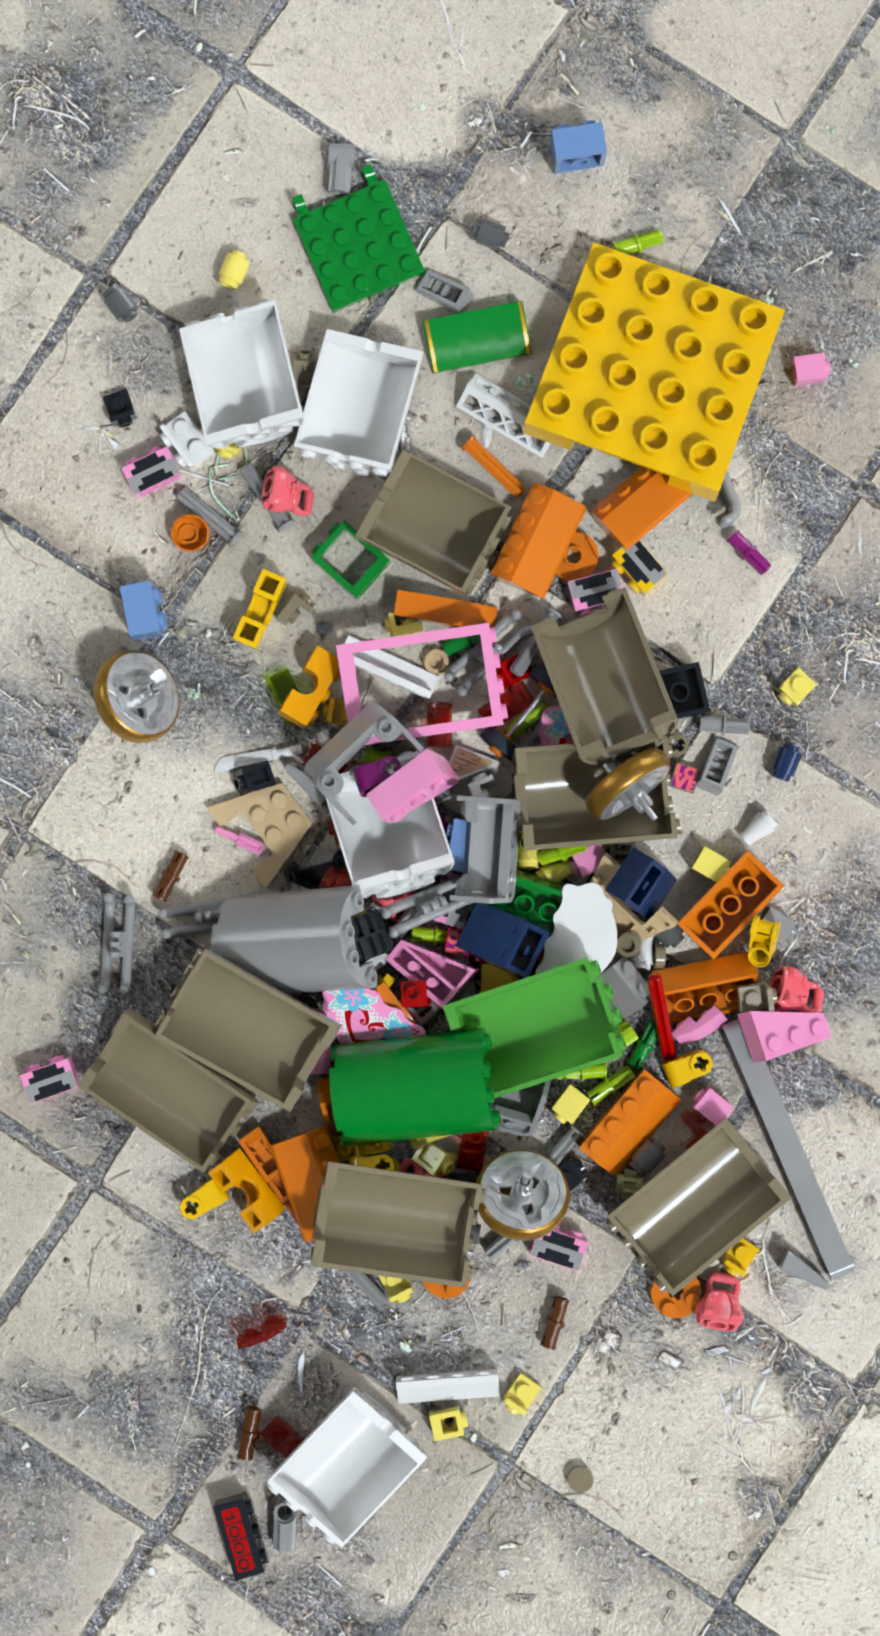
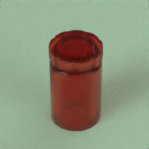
M448 702L428 703L427 725L452 722L451 710L453 704ZM452 732L427 736V747H452Z

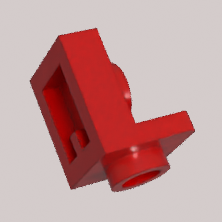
M519 653L500 662L501 668H496L497 679H503L504 691L531 677L530 672L532 668L530 665L522 677L516 676L510 671V667Z
M425 980L401 982V1005L403 1008L432 1007V999L427 996V982Z

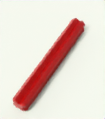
M651 974L648 976L647 982L662 1059L665 1061L674 1060L676 1051L673 1035L671 1034L672 1030L662 977L659 974Z

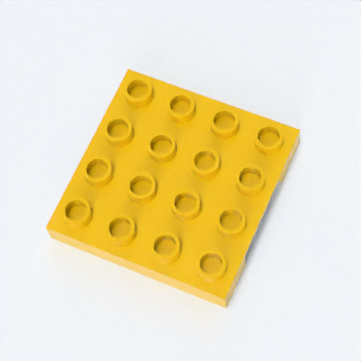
M593 242L526 417L523 434L568 450L572 449L574 442L668 475L670 477L667 485L715 502L785 309Z

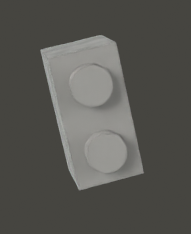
M622 956L606 967L601 973L605 984H611L614 992V998H611L613 1005L619 1008L624 1019L644 1007L651 1000L648 983L643 979L628 957Z

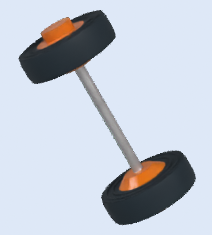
M539 664L533 668L530 676L538 683L542 691L509 732L505 734L498 732L493 727H486L480 735L490 745L488 749L499 758L503 755L512 762L514 749L518 747L510 737L546 693L557 698L547 669Z

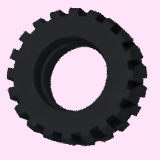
M377 909L351 919L355 931L354 939L356 950L359 954V963L393 949V941L388 935L384 918H382Z

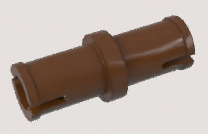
M174 850L169 864L165 870H162V877L154 893H152L154 897L167 902L175 883H179L181 879L179 875L189 859L188 856Z
M554 1295L550 1314L545 1319L546 1328L540 1343L542 1347L551 1350L556 1349L560 1330L565 1326L563 1320L570 1302L567 1298Z
M246 1406L244 1424L239 1431L241 1440L237 1458L241 1460H253L255 1442L260 1434L258 1426L262 1409L257 1406Z

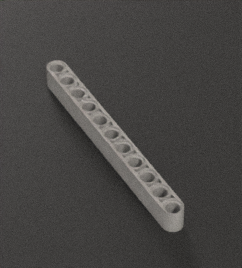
M739 1019L722 1025L721 1028L830 1280L833 1281L854 1272L855 1268L766 1062L753 1063Z

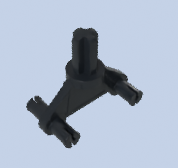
M341 848L340 851L337 849L331 861L299 869L295 862L289 863L284 869L286 881L288 883H296L308 889L335 887V881L346 866Z

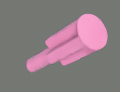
M220 826L215 827V833L235 841L236 846L258 856L262 853L265 842H261L243 833L238 835Z

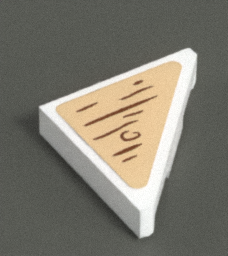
M456 745L449 764L462 782L482 772L496 769L500 761Z

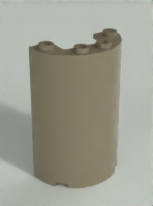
M626 587L613 589L607 595L602 596L606 608L593 610L589 615L580 619H571L563 626L559 627L555 617L541 619L535 625L530 626L579 757L585 763L597 765L598 761L603 760L606 761L607 765L624 762L644 750L656 748L666 741L664 736L668 732L673 734L678 726L677 715Z
M664 736L666 741L656 748L661 749L668 758H672L671 742L668 743L667 736ZM575 744L515 748L512 765H516V770L512 773L513 799L519 800L521 805L519 835L523 834V840H520L522 850L529 851L677 838V834H680V821L675 818V812L670 813V811H673V800L671 796H668L667 786H670V773L668 772L664 779L648 793V796L653 801V805L650 808L658 817L655 821H652L646 812L639 813L633 805L612 818L598 820L588 811L586 799L593 788L609 774L603 766L606 762L605 760L598 761L597 765L585 763L580 759Z
M199 948L182 975L186 977L183 985L177 983L170 996L174 1000L167 1013L161 1012L154 1024L158 1028L154 1037L291 1112L303 1092L306 1080L324 1050L330 1047L341 1028V1024L206 948L204 950Z
M129 1007L118 1020L112 1030L111 1038L99 1057L88 1068L78 1087L204 1173L209 1165L214 1167L222 1156L219 1150L228 1137L232 1136L234 1138L243 1126L239 1121L241 1118L247 1120L258 1103V1100L255 1099L257 1094L154 1037L158 1030L154 1023Z
M724 1118L607 1215L609 1219L605 1222L614 1233L619 1231L622 1234L620 1239L628 1249L634 1247L639 1253L636 1259L645 1269L648 1267L652 1269L658 1278L654 1282L663 1293L669 1291L674 1296L792 1197L748 1146L730 1121Z
M330 1161L326 1162L324 1167L326 1176L321 1178L312 1231L314 1247H311V1266L466 1288V1283L471 1281L473 1266L469 1265L470 1261L467 1259V1251H471L473 1247V1235H470L471 1226L476 1225L479 1204H483L485 1199V1188H482V1184Z

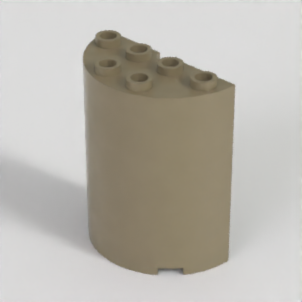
M403 450L386 479L381 492L358 529L355 538L463 595L466 593L470 595L477 583L476 580L479 581L489 561L488 559H492L498 547L497 545L500 541L498 535L501 529L505 531L512 519L508 515L511 507Z

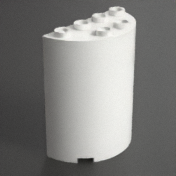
M264 299L259 301L256 306H241L234 309V314L225 317V314L218 313L212 315L209 320L203 322L198 320L191 321L186 324V327L179 328L207 446L224 449L231 443H236L237 448L257 445L290 434L294 431V426L303 425L305 420L276 300Z
M326 329L303 411L305 421L302 426H299L294 447L301 451L300 455L309 459H315L316 457L330 463V467L344 471L345 467L354 469L353 472L358 475L368 476L370 472L386 477L392 470L424 356L423 351L385 342L378 343L364 337Z
M406 751L399 754L396 758L400 761L401 767H403L419 755V752ZM358 766L352 767L348 772L340 774L344 785L341 792L334 799L352 816L356 823L352 825L327 798L326 801L352 885H360L363 898H367L372 894H376L377 899L409 893L435 882L434 876L446 875L453 868L454 859L434 798L407 813L402 820L389 823L381 819L368 797L360 796L352 775V771ZM393 768L388 770L389 774L394 773Z
M354 1387L267 1478L266 1485L275 1495L280 1493L286 1498V1504L293 1511L302 1510L306 1514L304 1516L305 1521L313 1528L316 1526L323 1531L322 1535L331 1544L335 1542L342 1548L423 1463L427 1456L418 1442L404 1433L407 1429L384 1406L363 1391L361 1393L358 1388Z

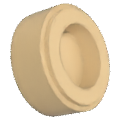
M432 649L425 654L423 663L428 672L438 675L447 669L449 659L444 651Z

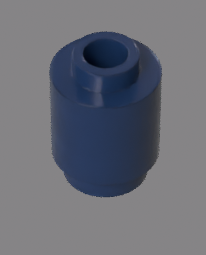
M785 743L784 747L778 746L770 767L772 769L770 776L789 782L791 777H794L802 754L798 753L799 748Z

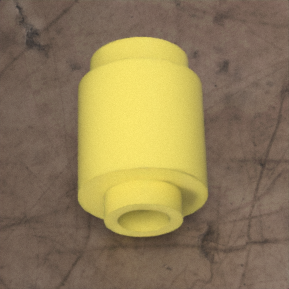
M233 250L232 253H226L218 277H220L218 283L232 290H237L238 286L242 285L250 264L246 259L247 255Z

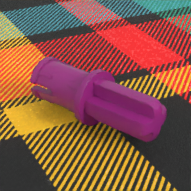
M739 530L729 537L727 542L742 556L741 560L745 559L760 575H763L770 569L771 564L756 549L757 546H753Z

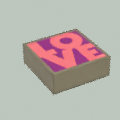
M676 762L669 787L694 794L701 769Z

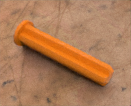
M473 435L463 445L461 450H466L515 498L520 497L526 490V487L475 439L476 435Z

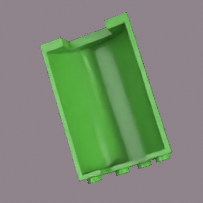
M589 957L443 1006L451 1030L457 1029L458 1031L485 1027L486 1033H490L491 1048L488 1049V1053L485 1055V1061H489L491 1066V1077H488V1085L493 1087L494 1098L620 1058L623 1055V1050L627 1049L619 1023L623 1022L619 1008H614L611 999L614 998L611 984H605L598 961H593Z

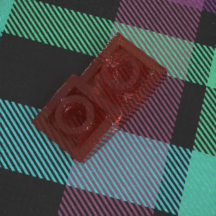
M523 681L500 695L501 704L506 703L508 719H503L504 723L527 709L534 701L532 694ZM490 702L478 709L481 717L492 716Z
M489 1131L462 1134L457 1168L481 1172Z
M281 1315L267 1316L266 1320L261 1323L260 1332L257 1331V1328L242 1330V1334H239L237 1337L238 1349L257 1345L276 1336L287 1327L288 1318H281Z
M279 1415L259 1433L276 1452L279 1451L285 1458L304 1440Z

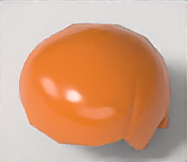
M185 514L173 522L170 537L174 545L180 550L195 552L207 544L210 530L206 521L199 515Z

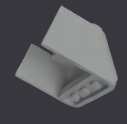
M369 704L306 763L304 770L306 777L354 825L356 821L334 799L341 792L344 785L343 778L338 770L374 736L383 742H391L402 735L419 753L425 749L379 704Z
M457 795V801H464L462 815L466 818L467 822H471L467 874H463L461 879L457 880L456 892L459 895H450V900L487 904L511 903L514 898L521 816L520 802L514 799Z
M551 1080L494 1098V1103L491 1104H495V1110H499L501 1115V1126H498V1130L519 1136L532 1135L547 1099Z

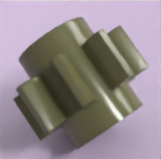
M624 1168V1174L617 1173L614 1192L621 1193L620 1198L622 1200L628 1199L642 1187L643 1177L637 1176L636 1170Z

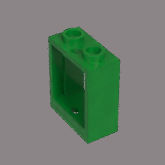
M344 520L341 524L336 522L328 531L330 536L324 543L320 541L311 551L313 554L311 560L353 598L358 600L388 567L390 560L378 549L355 538L357 530ZM345 531L377 558L354 586L321 559Z

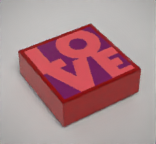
M447 928L442 953L465 958L469 957V953L455 946L462 930Z

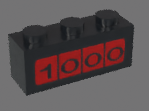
M246 1492L216 1500L214 1509L235 1581L264 1573L266 1564L269 1563V1557L266 1548H261L259 1539L262 1538V1532L259 1523L255 1524L252 1514L255 1513L252 1499H247Z

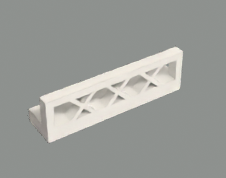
M477 373L468 382L456 407L543 458L551 443L545 442L541 448L533 443L531 436L523 434V432L515 433L512 431L509 424L516 422L524 430V423L531 405ZM468 395L476 398L480 407L474 408L465 403ZM495 409L498 411L501 420L495 421L490 418L488 410Z
M348 635L344 644L361 641ZM379 649L353 653L355 667L429 701L440 679L437 675Z
M498 1369L396 1376L398 1404L500 1396Z

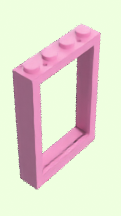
M489 623L336 645L347 722L349 723L362 710L353 653L480 634L492 716L406 728V730L416 738L504 725L503 719H508L506 703L501 704L500 694L504 693L503 679H497L496 668H501L499 652L493 653L492 643L497 642L495 627L490 628ZM400 735L394 741L403 740L405 738L402 735ZM374 736L365 745L382 743L383 741Z

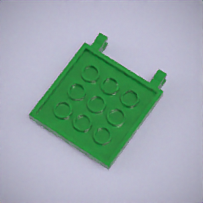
M371 164L362 167V174L368 187L309 212L302 194L292 198L299 215L293 218V222L333 313L425 274L423 265L385 179L378 182Z

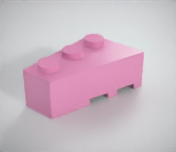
M427 748L371 790L366 796L382 820L395 823L402 820L407 813L459 783L460 779L444 756Z
M401 940L385 959L408 980H425L427 982V996L442 1009L444 1005L455 1002L481 970L409 940Z
M749 1011L737 1014L753 1063L767 1061L831 1038L824 1013Z

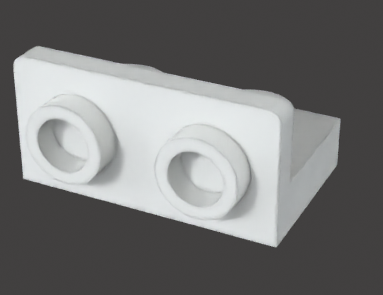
M185 411L168 424L159 426L163 432L159 436L167 447L173 445L178 452L174 456L183 468L187 465L192 471L215 454L213 448L206 445L204 436Z
M484 772L471 778L472 783L468 784V788L473 797L490 798L487 789L481 790L480 786L494 780L492 775L486 776Z

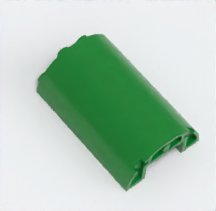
M484 1027L334 1045L330 1059L331 1061L335 1060V1066L329 1068L330 1095L337 1131H343L344 1136H340L343 1145L355 1146L498 1130V1126H501V1115L499 1110H495V1104H491L494 1103L493 1087L488 1085V1077H491V1066L489 1061H485V1055L488 1053V1049L491 1048L490 1033H486Z

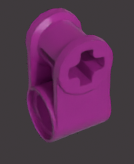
M387 756L355 768L352 771V775L360 796L367 797L366 794L392 775L389 774V769L393 768L395 773L402 768L400 761L396 757Z

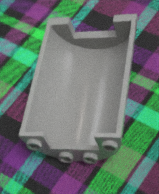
M360 885L232 896L220 906L217 912L219 916L218 923L213 924L211 934L212 952L286 994L378 987L377 973L374 969L373 961L359 966V954L355 945V931L351 922V916L364 911V898L361 894Z

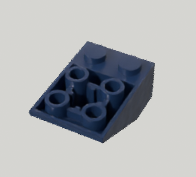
M633 847L605 890L641 917L648 920L658 910L677 879L653 858Z
M476 903L455 946L521 980L529 976L550 933L526 920L486 903Z

